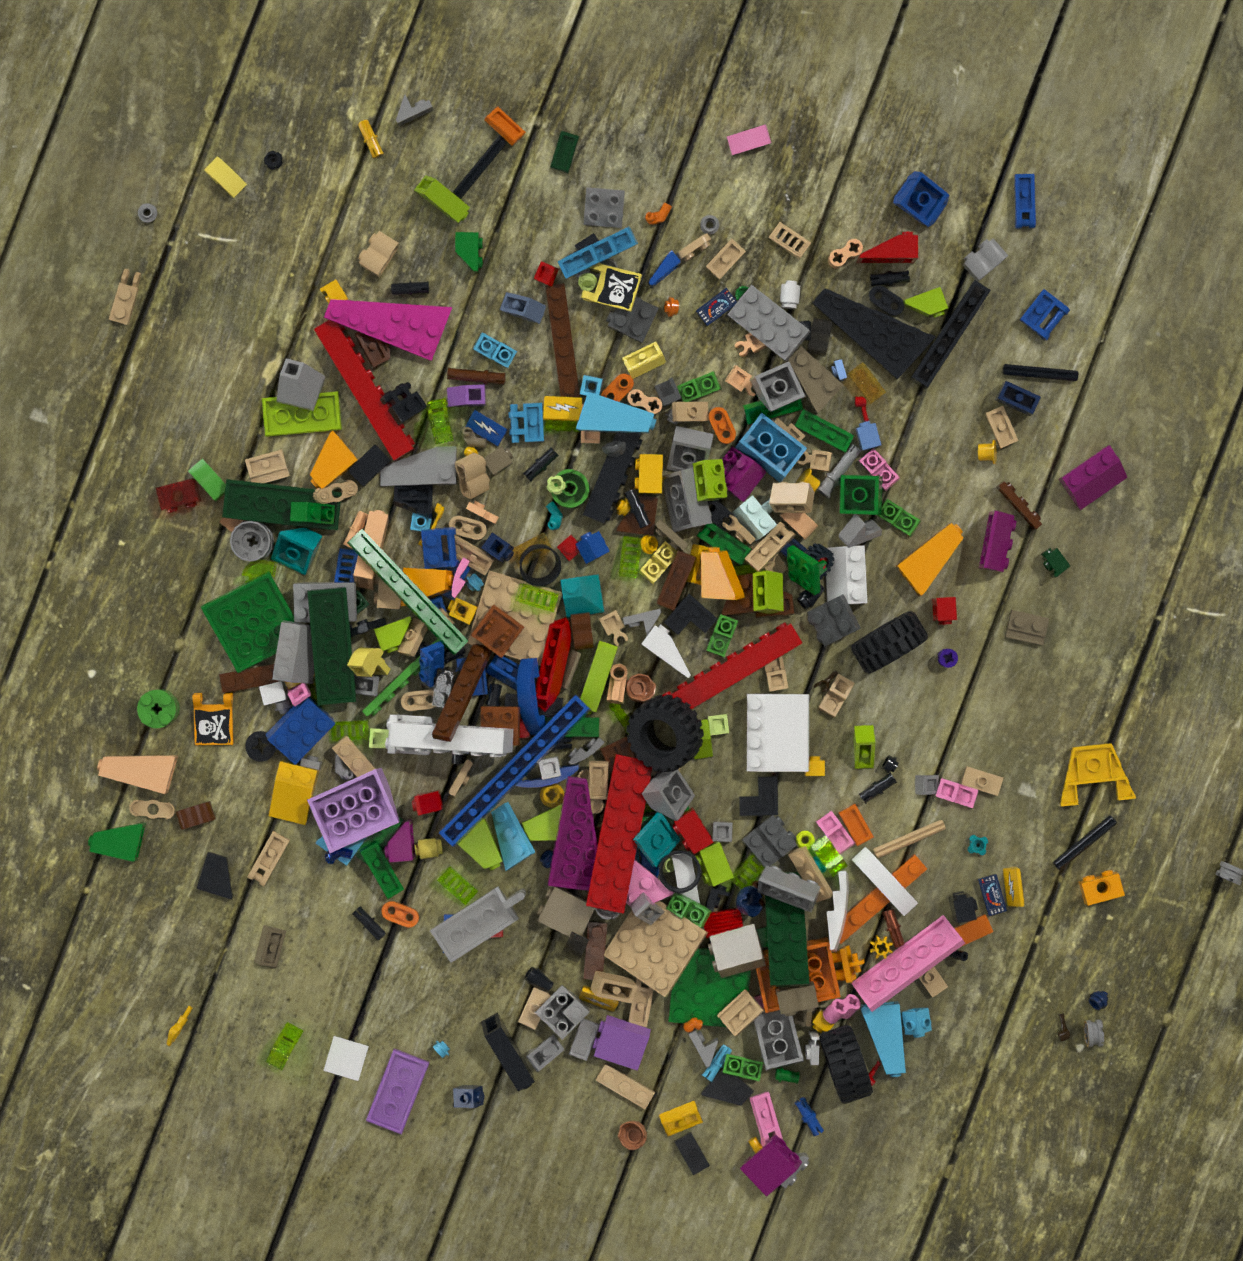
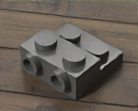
M636 296L631 312L616 308L614 312L610 311L606 320L609 322L608 328L643 343L659 308Z
M844 594L807 612L809 615L808 622L815 627L817 640L823 643L824 646L861 629Z
M770 815L742 839V842L764 869L766 866H772L797 845L795 842L797 838L791 831L787 832L782 827L785 824L779 816L774 817Z

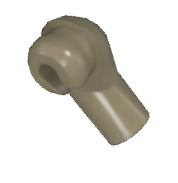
M470 427L462 429L461 436L468 446L486 448L487 438H477Z

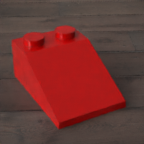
M910 231L902 232V235H897L861 253L857 258V263H915L918 259V235H913V232Z

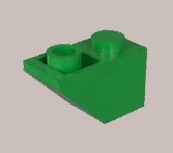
M455 232L456 254L474 273H479V268L483 267V257H479V249H483V238H480L479 232Z
M291 502L290 521L334 524L335 505Z

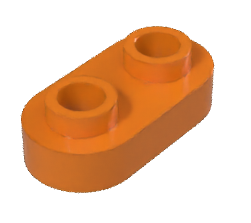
M628 374L618 375L602 392L601 396L607 398V395L611 393L614 395L613 400L620 402L633 388L634 382L632 377ZM626 380L628 385L623 387L620 382Z
M721 407L713 408L709 413V421L717 439L723 444L732 443L736 437V431L727 411ZM716 414L722 416L720 421L715 420L714 416ZM724 431L729 432L730 436L728 438L723 437Z
M388 901L382 907L383 917L391 922L410 928L419 921V913L409 906L395 901ZM389 907L395 908L394 914L389 913ZM412 914L413 920H407L406 915Z

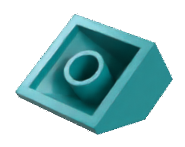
M307 528L280 531L271 559L306 575L317 553L322 535Z
M599 574L560 580L567 618L571 617L570 614L604 612Z

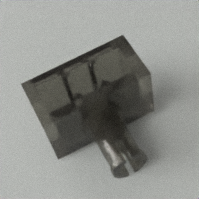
M451 666L437 668L433 687L429 688L427 684L421 683L422 688L434 690L432 706L444 708L461 669Z

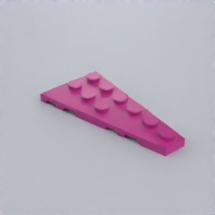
M331 299L323 318L432 361L452 307Z

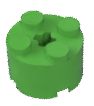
M573 469L559 472L557 475L563 478L566 484L565 489H567L568 484H571L572 487L575 486L576 489L573 490V494L565 492V489L557 495L552 492L551 494L555 502L567 509H574L584 504L589 496V483L586 477L581 472Z
M164 689L151 690L145 693L140 698L137 706L141 722L151 728L169 726L176 720L180 711L177 698L171 692ZM158 705L162 707V711H159V713L155 710V707Z

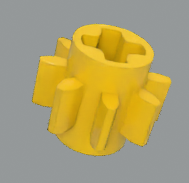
M876 935L877 940L875 942L870 941L873 945L870 952L876 951L875 957L877 959L880 955L887 959L886 954L888 952L893 953L889 949V946L893 943L886 942L887 936L880 939ZM882 943H884L883 945L886 947L885 950L881 949L879 951L877 945H881Z

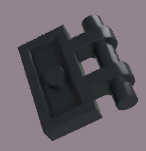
M409 382L397 385L393 391H387L380 398L381 403L384 405L391 403L392 407L388 411L398 425H401L428 407L417 391L411 394L409 391L411 384ZM398 396H402L403 400L400 401Z

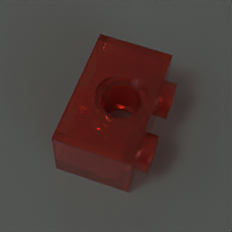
M193 478L156 488L160 508L162 511H167V513L179 511L178 507L186 506V509L196 507L198 502H202L196 479ZM181 491L184 497L182 501L177 502L175 494Z

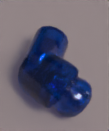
M344 847L332 853L328 850L325 854V862L333 864L339 857L351 859L353 850Z

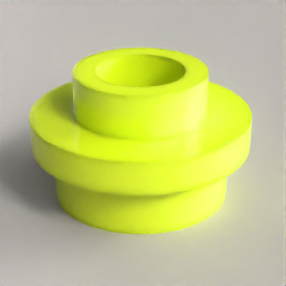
M801 831L796 836L797 839L795 841L799 848L806 846L807 849H810L815 843V838L809 831ZM806 836L809 840L804 844L801 839Z

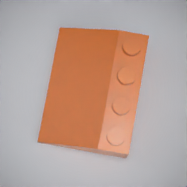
M823 937L807 941L809 981L814 982L817 1001L821 1002L840 998L828 938ZM767 949L762 950L766 966L756 968L765 1013L780 1010L776 994V988L779 987H770Z

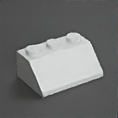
M865 545L850 548L847 546L827 548L832 551L835 558L832 561L834 563L833 566H830L831 571L826 572L827 602L844 594L848 604L867 603Z

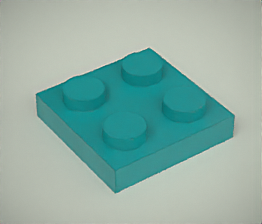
M658 812L633 839L653 867H657L663 858L681 841L663 814Z

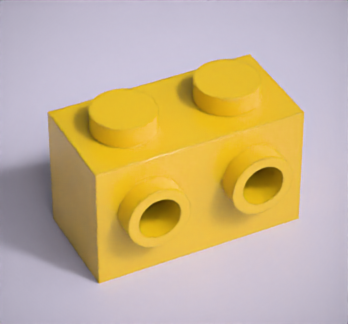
M639 454V458H635V470H639L638 478H635V489H638V493L662 494L663 455Z

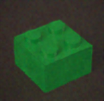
M841 475L840 514L881 515L883 476Z

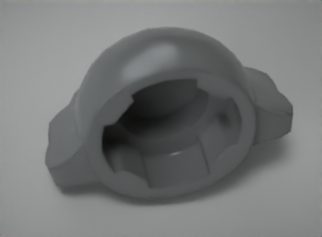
M613 441L602 446V450L609 457H618L626 450V442Z

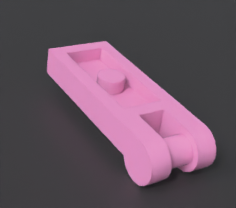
M769 1092L749 1097L760 1133L762 1147L774 1135L783 1139ZM772 1132L773 1135L769 1138L768 1133Z

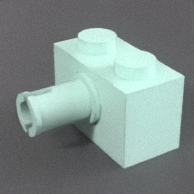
M752 495L732 513L742 526L756 538L755 541L757 542L777 524L769 516L773 511L769 504L770 498L760 505Z

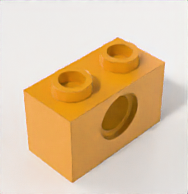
M1107 870L1101 872V876L1094 877V875L1083 877V881H1079L1084 904L1089 906L1125 896L1119 873ZM1100 882L1105 883V889L1102 892L1097 890V885Z

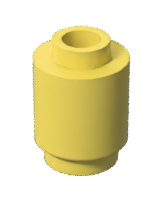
M441 839L418 840V844H415L416 856L420 855V859L439 857L440 854H443Z

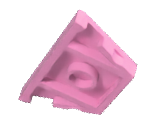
M634 860L626 901L628 905H631L643 892L653 903L673 895L674 892L668 890L659 878L638 861Z

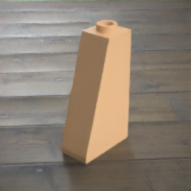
M381 510L369 511L364 531L383 549L389 522L388 514ZM358 555L353 574L356 587L374 590L376 573Z
M105 756L103 760H99L97 770H99L98 775L167 794L178 756Z

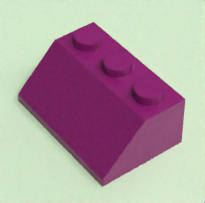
M1108 445L1058 480L1078 509L1082 510L1128 477L1120 459L1111 446Z
M996 510L989 512L978 568L1000 573L1008 568L1009 558L1006 557L1008 550H1011L1013 539H1010L1011 532H1014L1017 521L1014 520L1015 515Z

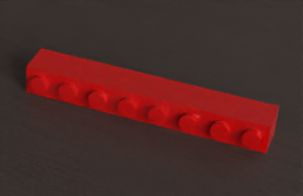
M327 320L314 328V331L394 461L401 459L415 450L413 448V445H415L414 440L410 434L406 436L402 430L405 428L404 424L398 425L388 411L392 407L391 403H386L385 405L381 403L380 398L385 393L380 385L376 387L373 380L375 377L371 370H366L363 366L365 360L360 352L356 354L353 347L355 344L351 337L348 336L346 338L343 333L345 327Z
M784 622L776 627L777 631L773 634L765 633L759 637L761 641L753 644V642L748 643L742 647L744 651L741 653L733 652L726 657L727 661L721 664L718 661L710 666L711 670L704 674L701 671L693 676L694 680L687 683L685 681L676 686L677 691L673 693L668 691L662 696L672 695L673 699L679 697L683 703L687 702L691 705L690 708L693 709L802 644V641L792 624L789 623L787 625Z

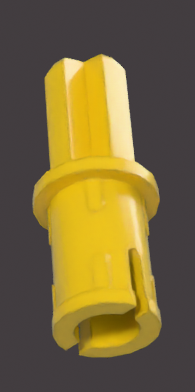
M363 120L359 122V129L365 139L363 142L367 144L372 158L383 155L384 152L377 140L378 136L374 134L369 121Z

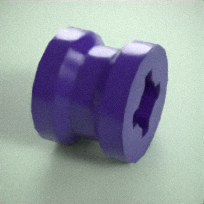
M943 649L938 653L937 660L942 667L950 668L956 665L958 655L952 649Z

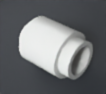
M787 280L785 284L781 285V308L797 309L801 287L797 285V281Z

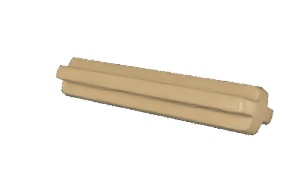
M942 820L936 821L874 848V854L877 858L883 857L946 829V826Z

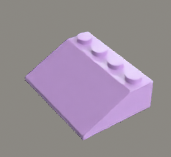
M382 768L372 770L307 800L330 853L399 823L390 786Z

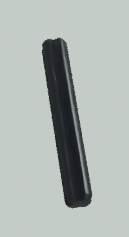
M501 135L497 137L453 191V194L459 199L466 194L507 144V141Z
M1004 364L1002 368L1004 375L1077 381L1079 377V372L1076 370Z
M1108 816L1058 857L1053 862L1054 866L1058 870L1063 869L1117 824L1114 817Z

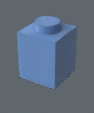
M870 421L860 423L855 431L861 451L881 446L876 423L871 424Z

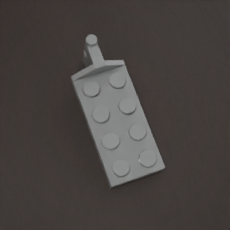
M497 886L432 928L430 932L450 963L517 921L519 917L513 905L524 899L526 890L522 888L511 896L506 897L499 886Z

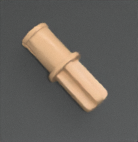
M363 511L358 512L352 526H349L350 530L343 545L350 547L347 542L364 528L368 518L367 513Z

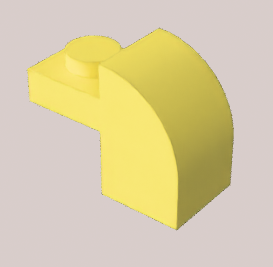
M358 648L354 651L347 664L356 676L388 675L390 671L385 660L381 658L384 651L379 648Z

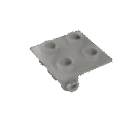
M586 187L584 225L622 228L625 190Z

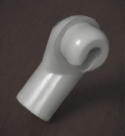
M335 754V773L343 780H351L354 773Z

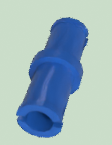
M802 1097L799 1099L800 1102L798 1100L795 1102V1105L803 1116V1122L807 1123L813 1136L819 1135L818 1132L822 1133L824 1129L816 1118V1112L812 1111L806 1098Z

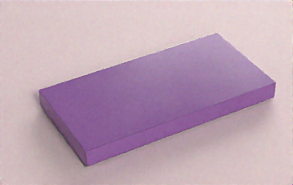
M394 1048L366 1121L402 1135L430 1062Z

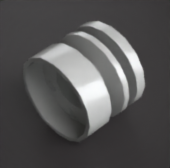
M247 521L234 528L230 537V545L237 557L245 561L255 562L269 556L273 550L274 537L271 530L263 523ZM256 537L255 540L258 541V544L251 546L249 539Z

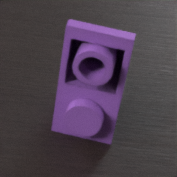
M463 385L447 388L448 407L486 406V386Z

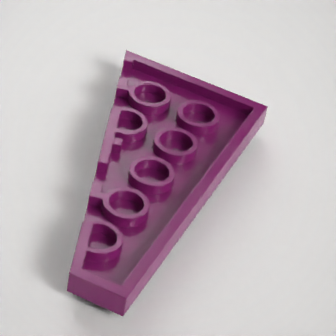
M567 777L548 886L589 891L597 850V840L586 778Z

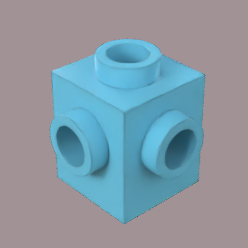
M912 1008L902 1012L905 1035H913L914 1038L925 1036L926 1032L932 1031L928 1008Z

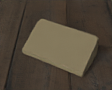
M569 649L561 685L565 689H568L582 655L580 652Z
M264 925L254 962L258 965L277 968L286 931Z

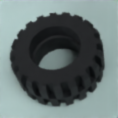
M910 610L852 644L851 651L863 671L870 674L917 648L928 639V634L915 612Z
M662 695L655 696L638 707L628 720L629 725H627L626 731L629 733L627 740L628 743H631V751L636 753V758L639 761L642 760L644 762L643 765L648 768L651 766L655 771L659 772L661 769L662 772L678 770L696 756L699 748L702 746L703 739L701 738L704 736V731L700 728L702 722L700 719L698 720L697 712L695 710L692 711L690 708L691 705L687 702L683 703L681 698L675 697L673 699L672 695H665L664 697ZM654 720H661L673 729L677 739L676 747L667 746L658 739L654 731Z
M844 1025L823 1032L819 1037L841 1103L847 1104L870 1096L873 1093L872 1084L852 1027Z

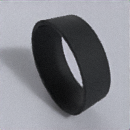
M532 545L520 557L521 576L530 585L546 586L555 581L560 574V557L547 545ZM540 548L552 551L555 556V566L550 574L542 578H533L523 571L522 562L529 552Z
M686 851L669 853L663 858L659 866V878L662 884L668 890L675 893H685L692 890L698 884L701 877L699 861L694 855ZM678 853L690 856L697 865L696 879L691 885L684 888L671 886L663 875L665 861L670 856Z

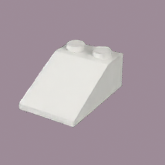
M661 624L659 627L654 625L641 644L689 678L691 675L671 636L668 635L670 631Z

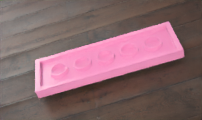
M943 915L907 941L903 946L888 955L887 959L884 958L851 984L873 1012L964 945L965 942Z

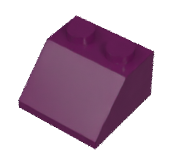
M408 819L388 842V845L385 846V856L389 858V862L411 861L416 857L412 819Z

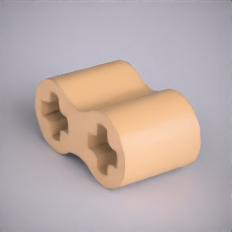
M851 239L844 248L833 250L828 258L829 265L834 269H839L848 259L857 258L863 250L862 243L857 239ZM851 245L858 247L856 253L855 251H849ZM834 255H836V257L841 256L840 263L838 261H833L835 257Z
M638 389L629 392L627 400L630 406L643 408L648 412L654 413V415L661 412L662 402L659 398L647 397ZM639 394L641 401L633 403L631 396ZM654 401L657 402L659 408L651 411V406L648 404H652Z
M805 513L779 514L780 518L804 540L818 527Z

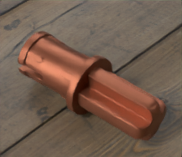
M894 909L882 912L888 928L886 931H889L894 947L903 946L904 940L899 928L901 925L898 924Z

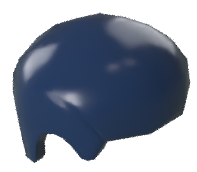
M746 886L742 888L736 898L737 909L750 917L757 916L762 910V906L759 903L762 895L757 892L758 889L756 887Z

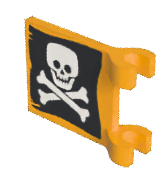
M233 692L223 694L224 704H202V693H194L192 699L194 706L195 745H233Z

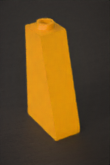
M949 523L896 565L897 569L919 596L926 592L964 537L961 535L963 531L957 524Z

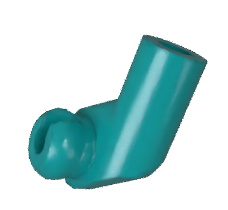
M554 501L546 506L551 513L548 528L550 530H557L561 526L563 514Z

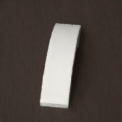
M866 847L851 859L903 916L918 904Z

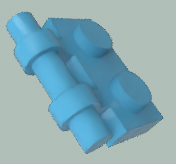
M542 403L523 404V411L519 412L518 404H511L508 417L511 419L509 435L511 436L512 443H519V435H525V442H544ZM518 418H524V429H519Z

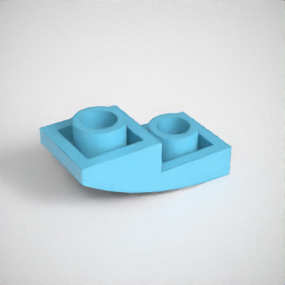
M481 332L473 347V350L506 368L509 367L517 352Z

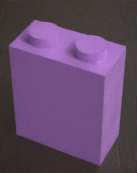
M607 1015L605 1022L601 1021L598 1032H601L600 1037H595L592 1048L595 1049L594 1056L638 1071L651 1029Z

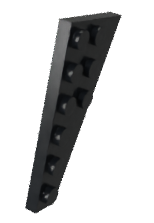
M826 288L812 302L817 309L896 380L899 379L936 337Z

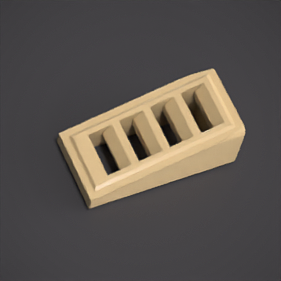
M781 222L778 223L768 237L798 260L801 259L811 245V242ZM783 229L784 233L779 239L776 238L780 230ZM790 234L791 236L786 243L782 242L785 236ZM793 238L797 239L792 247L788 246ZM801 242L803 245L797 252L795 249Z

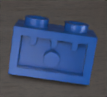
M441 641L420 649L419 677L429 688L434 685V677L444 674V645Z

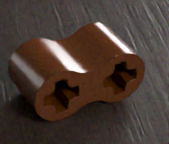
M590 612L570 614L575 650L594 648Z
M210 801L175 811L181 830L216 819Z

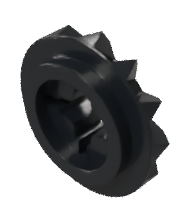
M265 731L252 733L247 738L245 744L248 756L258 762L269 760L276 751V747L267 740V732ZM259 738L262 744H269L263 748V755L260 749H253V747L259 744Z

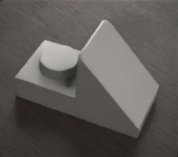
M404 95L396 118L399 127L434 111L430 101L420 100L414 104L415 107L411 108L406 95Z
M855 514L839 533V538L850 548L881 536L882 529L872 519L863 522Z
M661 609L623 617L624 625L628 624L629 628L639 626L640 621H643L646 635H648L661 614Z
M354 674L356 694L377 696L379 676L363 677Z
M644 892L630 905L634 915L650 925L665 912L660 906L653 903Z
M694 1028L688 1034L706 1068L711 1065L718 1038L703 1044L706 1040L702 1032H697Z
M553 1034L540 1045L531 1049L526 1057L534 1069L539 1072L562 1053L564 1048Z

